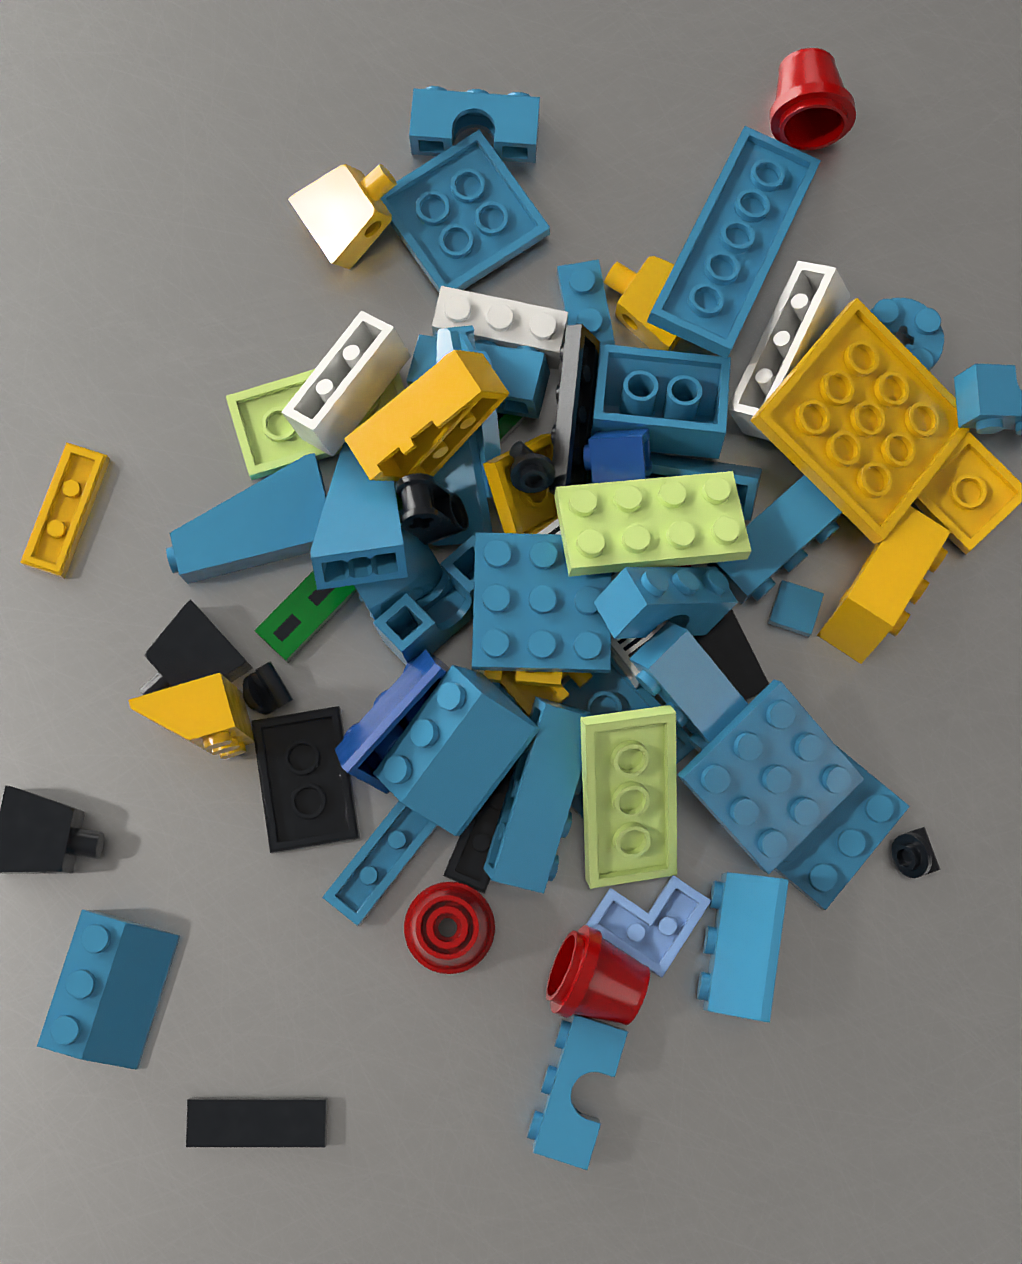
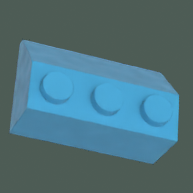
M601 344L591 437L597 431L649 428L651 452L719 459L727 428L731 357L725 359L721 356Z
M452 665L373 774L402 804L454 836H460L539 732L540 728L481 672Z
M726 872L721 875V882L713 881L710 908L717 909L714 927L707 926L703 953L710 954L708 973H700L697 988V999L704 1000L703 1010L770 1023L788 879Z
M82 909L37 1046L81 1060L138 1069L180 935L96 910Z

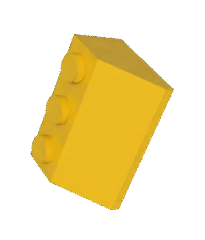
M221 673L128 700L130 708L212 755L219 754L220 759L241 755L247 752L246 745L254 743L253 730L243 694Z

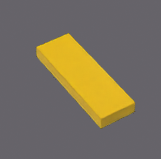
M66 442L20 561L21 564L65 579L110 462V458L107 455Z

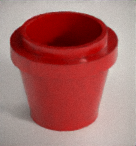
M819 48L800 49L785 57L779 66L776 99L769 113L770 128L776 140L799 150H816L832 145L851 130L856 120L854 98L843 85L834 57L829 52Z
M442 882L426 888L412 901L405 916L404 935L410 952L420 964L437 973L456 974L473 968L487 955L494 940L495 920L488 902L478 891L462 883ZM446 918L453 919L457 924V931L451 937H445L439 931L441 921Z
M583 925L578 931H571L563 941L548 977L546 999L550 1001L551 1011L565 1018H569L574 1014L629 1025L638 1014L645 999L650 980V969L602 938L600 930Z

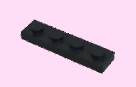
M583 324L566 326L565 342L560 347L562 370L560 383L556 387L557 418L556 424L553 425L551 431V440L554 446L552 462L556 474L553 483L549 486V492L553 495L555 494L556 487L586 484L587 471L583 461L584 445L589 444V439L591 438L600 341Z

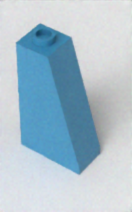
M346 442L343 443L310 551L317 590L408 577L394 481L369 480Z
M315 453L301 457L170 532L172 547L166 548V554L172 573L179 572L182 579L189 584L310 553L327 498L320 465Z

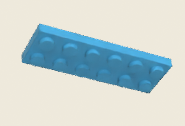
M744 126L650 312L647 322L727 359L821 160Z

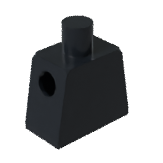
M190 599L146 651L145 657L156 668L158 673L139 690L143 695L216 673H221L230 682H233L249 672L253 667Z
M5 785L0 808V873H72L76 856L94 859L100 857L104 845V833L82 829L85 815L84 811Z

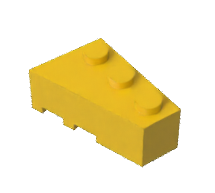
M453 350L344 439L369 480L398 481L406 475L416 473L434 476L510 393L483 353Z
M910 506L884 541L875 545L851 587L845 591L839 600L840 604L836 611L822 626L817 636L862 664L888 633L896 637L911 615L904 609L909 601L915 605L927 589L930 582L925 580L924 576L928 570L934 573L946 557L948 551L942 546L951 531Z

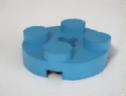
M892 298L878 301L870 311L893 335H896L897 332L904 333L906 338L910 340V344H906L905 347L930 371L938 362L944 347V333L939 313L935 309L927 308L924 304L909 298Z

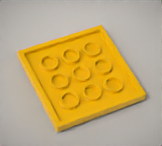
M855 298L845 306L750 420L874 544L884 541L970 430V428H958L956 398L858 298Z

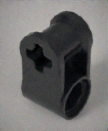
M416 473L406 475L396 482V493L402 498L404 511L400 519L401 527L403 530L419 538L423 544L428 545L468 529L469 518L462 500L457 494L450 492L437 482L433 476Z

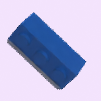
M426 649L419 656L410 660L405 666L403 674L388 690H385L376 698L370 711L359 723L354 724L347 730L343 741L335 748L341 767L348 774L388 794L390 791L373 773L450 668Z

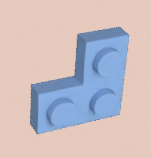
M672 875L648 913L612 888H609L586 925L600 930L602 938L640 963L648 966L650 971L662 978L711 900Z

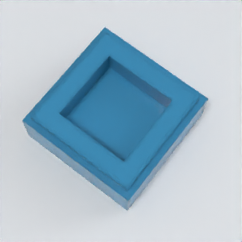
M782 580L779 584L767 624L810 637L824 593Z

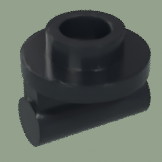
M522 441L516 442L511 447L509 454L514 458V463L510 468V478L513 486L525 493H537L547 489L555 479L556 473L553 462L542 454L534 453Z
M271 661L256 669L254 673L249 674L243 680L242 694L245 703L252 710L263 715H269L277 708L279 709L293 700Z
M925 827L899 835L894 840L892 858L895 866L903 875L909 878H918L940 870Z

